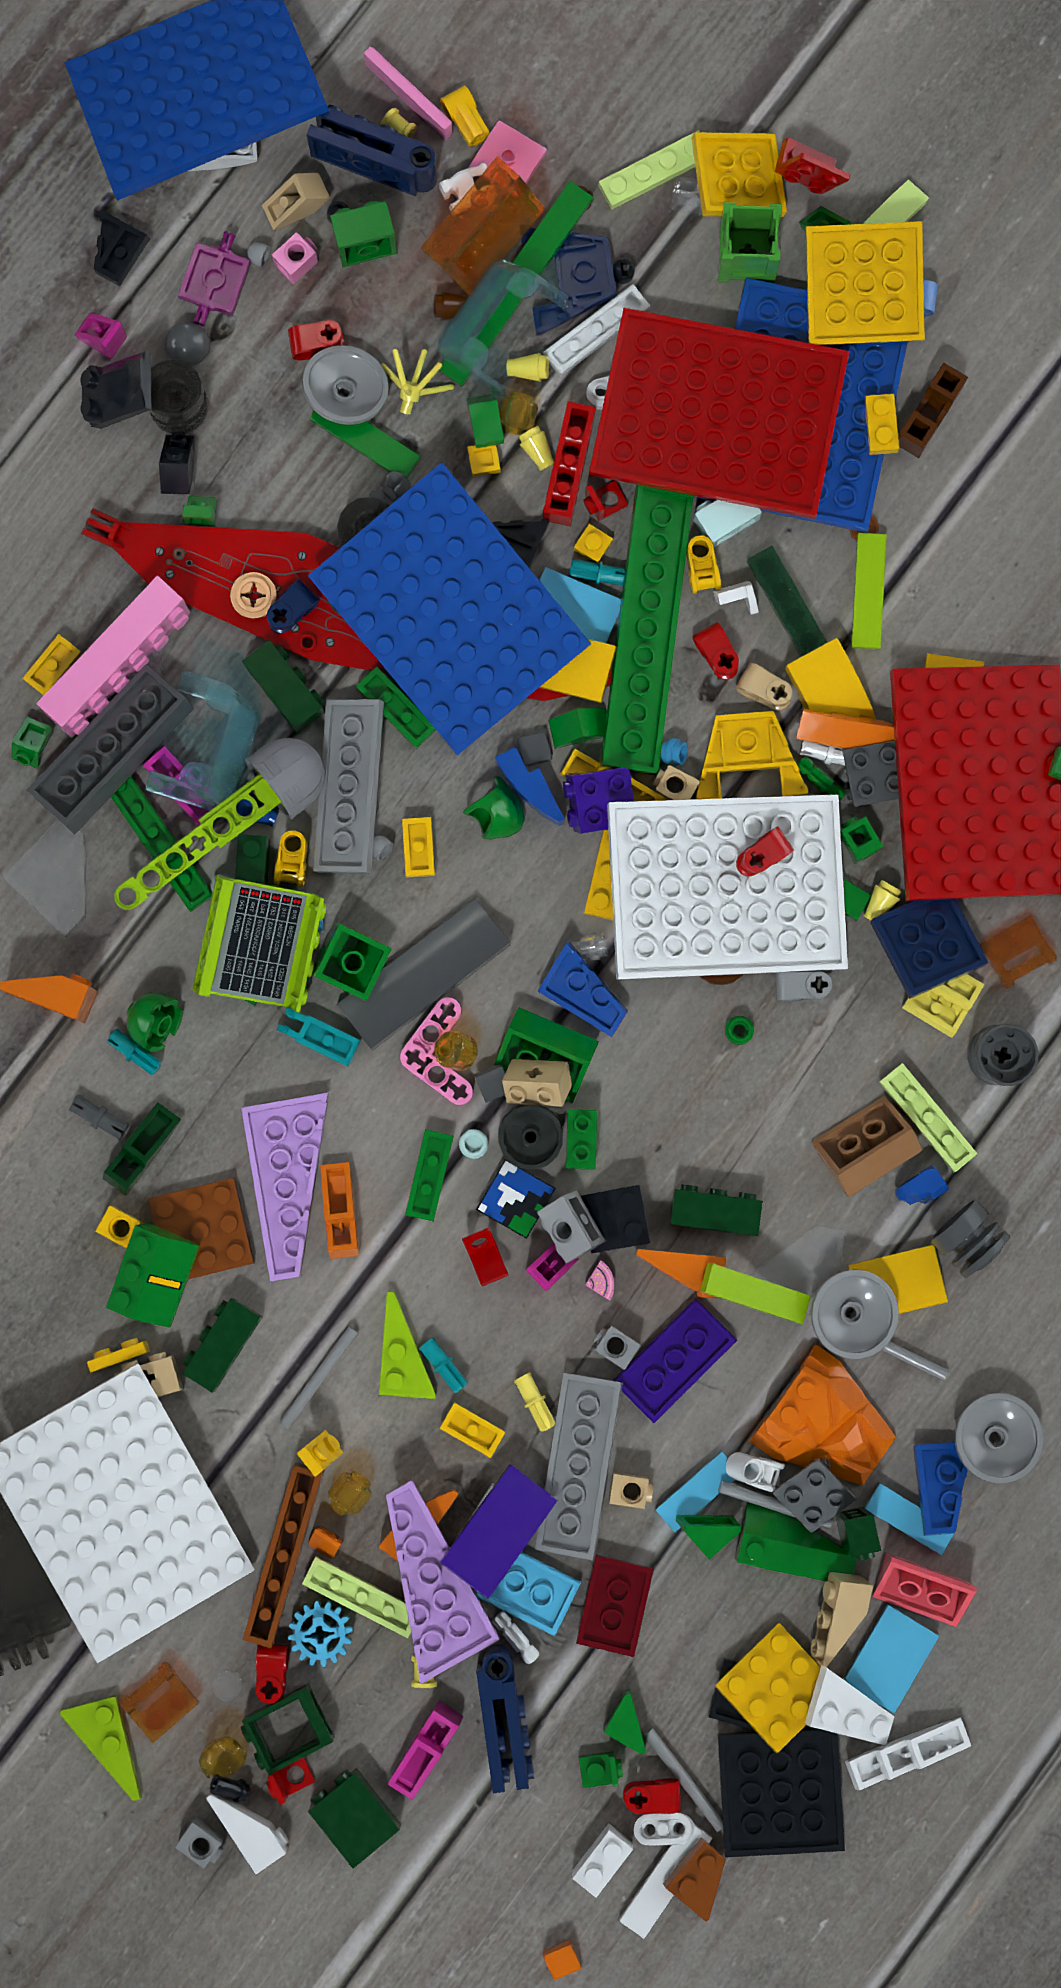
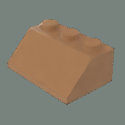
M885 1095L811 1141L832 1177L848 1198L923 1151L912 1127Z

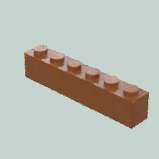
M298 1462L293 1465L242 1640L272 1648L275 1643L325 1470L315 1477L306 1465Z

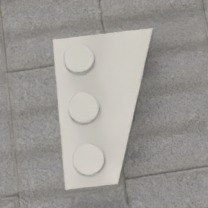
M821 1665L805 1724L810 1727L886 1745L894 1716L831 1670Z

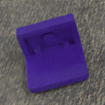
M621 767L585 774L578 772L565 774L566 781L563 782V792L565 798H569L570 810H567V820L569 827H573V830L577 833L583 834L608 829L607 804L609 802H634L631 776L628 768Z

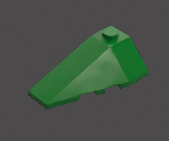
M747 1502L735 1554L737 1563L821 1581H828L829 1572L853 1575L857 1557H851L843 1548L815 1531L810 1533L801 1522L793 1517Z

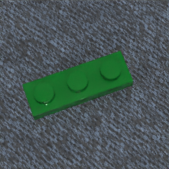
M377 666L356 686V689L366 699H379L384 702L383 716L416 750L436 731L423 713Z
M425 1129L405 1215L434 1222L454 1136Z

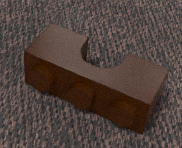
M946 363L942 364L919 405L912 412L898 435L900 448L920 458L968 379L966 375Z

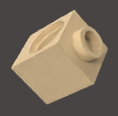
M669 765L666 772L663 770L659 771L653 785L657 787L655 792L669 800H691L700 781ZM671 780H677L682 784L683 789L679 793H672L667 789L666 784Z
M613 1472L609 1504L645 1509L646 1502L651 1503L654 1485L648 1484L649 1478L645 1476ZM628 1483L639 1485L640 1493L636 1498L630 1499L623 1494V1489Z

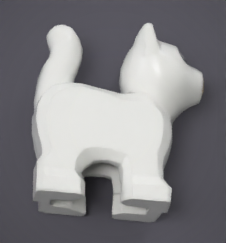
M485 163L459 171L452 178L439 183V189L444 200L448 199L450 194H454L457 199L448 206L453 218H457L461 213L474 210L477 207L485 208L488 211L496 207L498 198L497 184L483 186L477 191L473 181V177L483 175L488 168Z

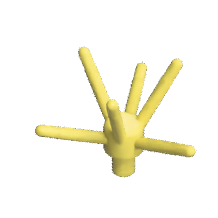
M393 349L392 353L399 378L386 364H381L385 373L401 389L399 395L403 399L400 408L401 413L410 415L413 403L418 402L420 396L454 389L453 384L423 389L442 367L440 362L417 384L427 354L426 349L421 351L411 382L406 381L397 349Z

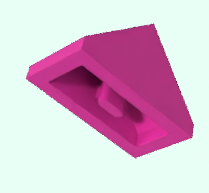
M91 312L74 335L110 360L113 359L127 338L120 322Z
M553 1243L526 1271L547 1291L579 1259L577 1258L569 1263H565L564 1259L557 1253L555 1243Z

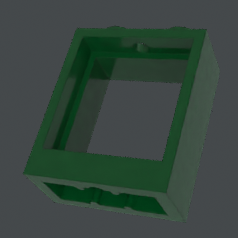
M309 1683L281 1697L275 1703L267 1704L246 1715L242 1720L244 1724L241 1726L242 1734L248 1743H253L257 1751L254 1753L255 1760L261 1770L266 1769L268 1775L327 1746L335 1739ZM299 1699L317 1738L274 1759L256 1721Z

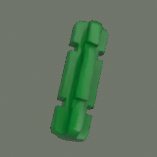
M805 756L797 763L799 772L803 775L806 774L808 776L807 779L823 794L826 792L828 795H838L839 801L845 796V790L839 785L836 786L834 784L835 781L819 766L815 767L814 762L809 757Z

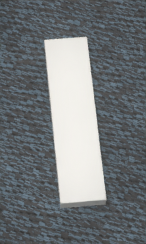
M634 284L543 352V355L548 356L549 363L560 377L618 334L623 308L644 312L650 309V304Z
M695 1824L694 1835L688 1843L668 1846L619 1918L622 1924L643 1939L674 1896L664 1887V1881L701 1837L708 1843L712 1840L711 1835ZM684 1826L679 1830V1835L683 1834Z

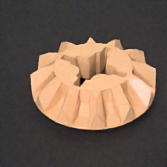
M250 572L240 576L234 582L230 598L234 609L241 616L255 619L266 616L270 606L276 602L277 594L273 582L267 576L257 572ZM255 584L258 594L266 597L257 599L253 607L251 600L242 595L250 594Z

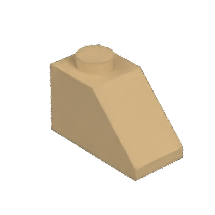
M298 173L289 178L262 204V207L273 230H278L314 214L330 199V196L319 173Z

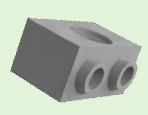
M577 1190L560 1197L537 1212L543 1228L550 1234L555 1243L557 1253L564 1259L565 1263L580 1258L605 1242ZM567 1224L571 1227V1232L568 1230Z

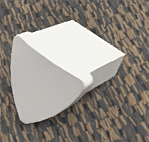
M750 581L713 591L715 600L720 605L745 598L750 615L759 613L753 585Z

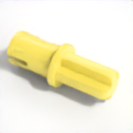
M530 1372L514 1380V1383L517 1385L526 1403L524 1407L529 1408L539 1430L543 1432L552 1428L555 1425V1421L544 1401L545 1395L542 1396Z

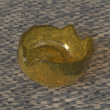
M220 1737L214 1739L204 1747L199 1757L200 1769L208 1779L210 1778L209 1774L212 1776L218 1774L222 1777H228L244 1764L247 1753L234 1738Z

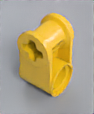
M696 536L690 540L686 551L692 594H697L698 590L710 588L721 590L720 573L716 564L713 543L708 537ZM696 545H702L707 549V555L697 557L693 554L692 548Z
M287 831L281 836L278 859L276 860L274 871V885H279L282 882L298 884L299 888L304 887L308 842L298 831ZM292 837H297L301 840V848L296 852H290L286 847L287 841ZM284 872H290V873H296V874H295V875H294V874H286V873H284Z

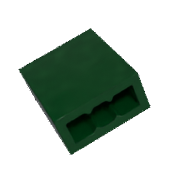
M357 1768L352 1772L346 1769L333 1780L336 1784L327 1792L323 1788L310 1799L312 1805L308 1810V1813L353 1869L395 1835L401 1827V1823Z

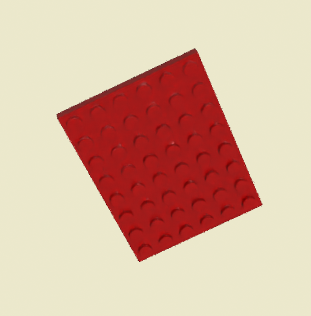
M623 308L589 475L816 519L849 351Z
M1060 665L892 669L890 671L906 901L1061 895V780L1048 775L1055 750L1061 747Z

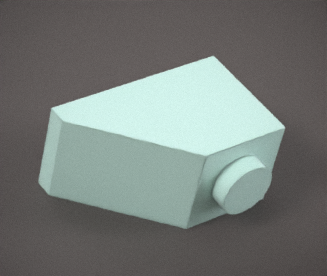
M708 500L696 508L697 512L694 514L693 522L702 536L708 537L712 541L715 548L760 520L762 512L759 508L720 500L712 503Z

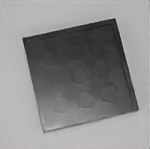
M818 1728L802 1729L778 1753H775L756 1731L717 1734L725 1858L845 1851L838 1733Z

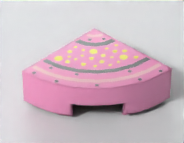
M600 1260L585 1285L610 1301L614 1293V1278L609 1267Z

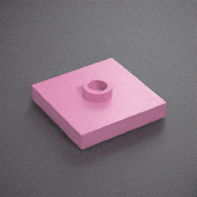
M499 120L469 167H477L481 163H485L488 169L479 177L491 184H497L499 189L517 199L543 160L547 149Z

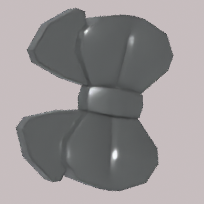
M397 471L389 472L387 475V485L383 490L370 492L368 500L371 506L381 514L398 497H401L412 488L411 483L405 475Z

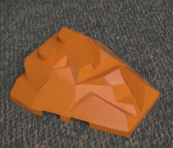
M815 1344L800 1365L799 1369L801 1370L769 1416L762 1420L749 1439V1442L773 1459L803 1468L817 1458L822 1459L825 1457L831 1464L829 1470L837 1478L863 1486L896 1436L847 1372L843 1364Z

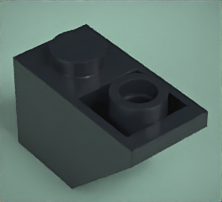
M183 433L165 435L159 460L161 494H190L194 464L195 440L193 435H185Z

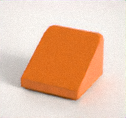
M318 1526L311 1536L308 1545L332 1559L343 1543V1539L324 1527Z
M571 1940L543 1951V1958L554 1980L582 1969Z

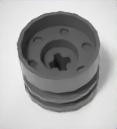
M992 1025L981 1029L973 1036L968 1046L967 1060L971 1071L979 1080L989 1085L1013 1086L1024 1082L1033 1074L1038 1064L1039 1050L1035 1039L1027 1030L1017 1025ZM1001 1050V1053L1005 1054V1058L998 1061V1057L994 1056V1052Z
M976 1199L969 1202L951 1217L930 1240L943 1255L950 1253L954 1249L959 1252L951 1264L957 1267L965 1260L967 1261L960 1270V1274L964 1278H967L976 1271L982 1270L991 1263L1010 1239V1235L1006 1231L999 1233L994 1238L992 1237L1000 1227L998 1222L986 1228L982 1226L989 1213Z

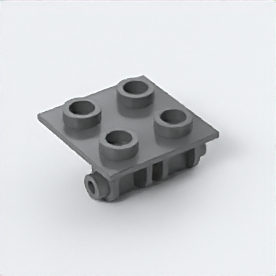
M895 741L842 750L850 789L846 790L848 800L853 801L854 807L899 799Z
M825 1457L822 1459L817 1458L772 1492L810 1533L857 1500L829 1470L831 1464Z

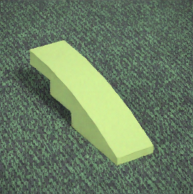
M907 180L863 224L908 222L927 203L929 197L910 180Z

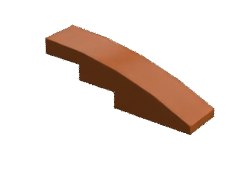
M805 708L802 710L796 739L846 749L895 741L894 725L892 722L861 715L857 718L835 712L826 714Z

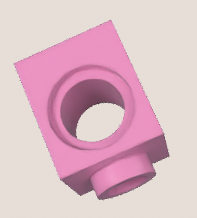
M296 232L272 254L273 263L294 285L318 263L317 247L308 237L303 239ZM300 252L304 254V257L299 261H293L290 259L291 255Z

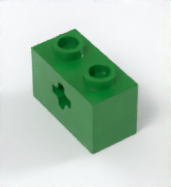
M567 1110L566 1169H596L597 1110Z

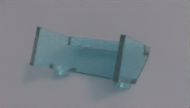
M497 260L486 270L438 341L439 353L447 362L504 400L506 397L505 387L482 371L488 361L489 354L486 346L476 338L508 292L525 299L533 296L538 291L564 310L569 306L568 295L528 268L506 260Z
M182 670L178 691L206 699L207 705L212 710L223 713L224 717L208 765L200 762H190L182 768L179 779L150 770L145 790L211 810L238 790L246 765L245 759L249 755L260 715L256 707L228 684Z

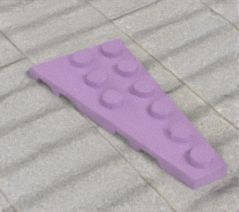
M329 1093L241 1108L270 1282L300 1277Z
M412 1479L387 1493L386 1499L420 1684L493 1644L500 1638L472 1587L439 1563L450 1547Z

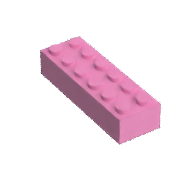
M156 576L36 704L71 738L75 734L79 735L89 725L88 720L95 713L99 714L109 704L108 699L115 692L119 693L128 684V678L135 671L139 672L149 662L148 657L155 649L157 651L161 650L167 644L169 634L175 628L179 630L186 624L189 619L187 615L190 611L183 598L159 576Z

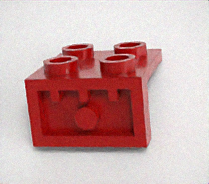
M789 137L783 140L774 172L784 176V180L791 183H800L808 187V190L812 193L823 194L849 181L850 178L849 173L835 167L837 159Z

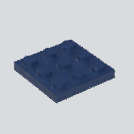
M956 899L912 901L873 918L870 922L909 999L982 968L989 963Z

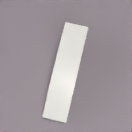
M958 1717L871 1749L846 1760L845 1763L855 1790L860 1791L884 1779L891 1780L915 1768L922 1769L971 1747V1743L962 1719Z

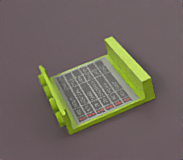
M216 875L192 990L201 996L210 997V994L232 997L289 1007L295 1012L300 1013L301 1005H305L308 995L307 988H305L307 977H311L314 968V961L311 960L313 950L318 947L320 941V933L318 932L319 922L324 919L326 913L324 898L313 893Z

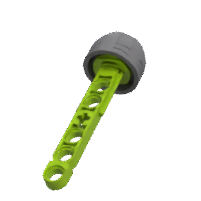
M282 738L269 742L250 757H247L245 762L254 778L198 819L201 824L138 870L135 878L130 876L121 883L113 894L116 905L125 910L137 907L149 898L147 896L148 893L157 892L216 846L221 849L276 806L290 820L308 808L321 793L325 781V770L318 753L304 741ZM252 790L256 799L263 804L259 808L256 800L249 795ZM242 799L248 800L252 805L251 813L244 817L240 816L236 811V805ZM224 817L227 819L229 828L226 833L218 834L214 831L213 822L216 818ZM194 835L197 838L203 837L205 839L202 843L203 850L200 851L198 848L190 851L189 854L193 858L188 861L186 853L179 846L183 843L184 847L188 848L193 843L191 838ZM172 852L179 853L182 857V865L177 869H170L166 864V858ZM154 870L157 872L159 881L156 886L147 887L143 883L142 877L146 871ZM124 888H131L135 892V901L130 905H124L119 900V893Z

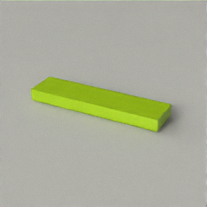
M857 534L851 636L852 649H881L887 534Z
M707 1263L700 1289L702 1293L797 1324H804L811 1297L810 1295L713 1263Z

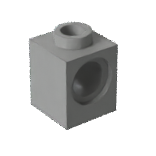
M612 1325L608 1329L602 1327L593 1340L597 1344L595 1351L624 1370L641 1346ZM612 1337H618L623 1341V1349L618 1354H612L607 1350V1342Z
M195 1817L175 1848L199 1866L205 1868L209 1861L215 1864L224 1851V1848L220 1845L225 1837ZM195 1839H207L210 1849L206 1851L199 1850L195 1845Z

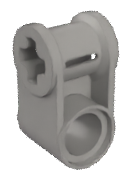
M793 971L776 973V1001L822 999L832 989V980L824 972ZM816 978H820L821 983H826V987L821 990V993H816V988H811L810 984L814 983Z

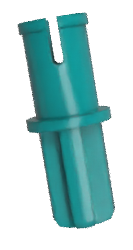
M576 559L572 560L570 566L571 576L594 580L596 584L605 582L623 587L625 568L603 565V561L597 564Z
M119 1028L115 1029L109 1036L107 1044L126 1056V1061H133L150 1075H154L161 1067L160 1060L121 1032Z
M434 1337L419 1348L435 1368L434 1373L438 1372L453 1392L457 1393L467 1385V1380L453 1364V1358H449Z

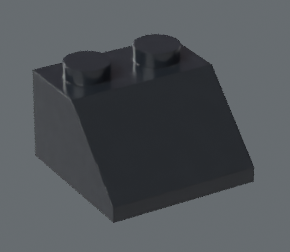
M640 1185L581 1196L582 1201L605 1239L604 1243L591 1250V1254L650 1243Z

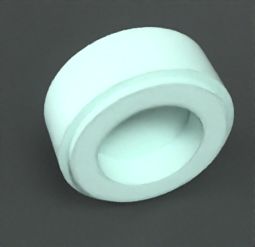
M471 1129L462 1134L459 1140V1148L464 1156L470 1159H477L486 1153L488 1139L483 1132Z

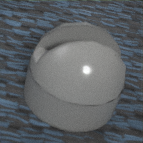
M259 242L251 244L247 251L248 259L252 264L263 268L269 259L271 247Z
M382 835L374 836L372 855L377 861H381L393 848V843Z

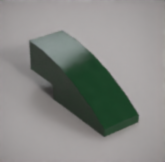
M157 1102L122 1146L119 1154L104 1171L103 1180L126 1196L163 1148L181 1119Z

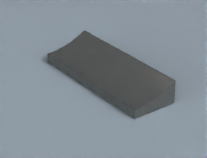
M146 664L36 779L27 791L75 835L194 708L182 694Z
M474 899L383 968L367 1001L349 994L337 1005L373 1051L511 946V942L479 902Z

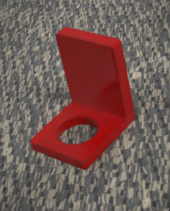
M616 481L595 491L592 485L586 487L585 499H583L584 505L590 515L595 514L598 522L628 507V502ZM613 492L616 494L618 502L614 507H606L602 504L601 497L604 493Z
M489 1228L462 1238L482 1287L509 1275ZM486 1238L483 1243L472 1245L475 1240Z
M303 1757L268 1775L266 1785L272 1798H277L281 1805L286 1802L289 1795L315 1783V1779ZM293 1766H298L304 1771L303 1781L297 1784L290 1782L287 1777L288 1770Z

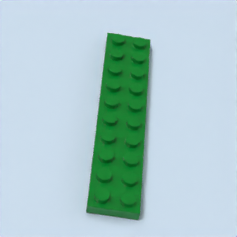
M636 484L615 643L617 648L613 660L600 760L601 766L613 769L625 767L631 772L657 775L659 772L693 495Z

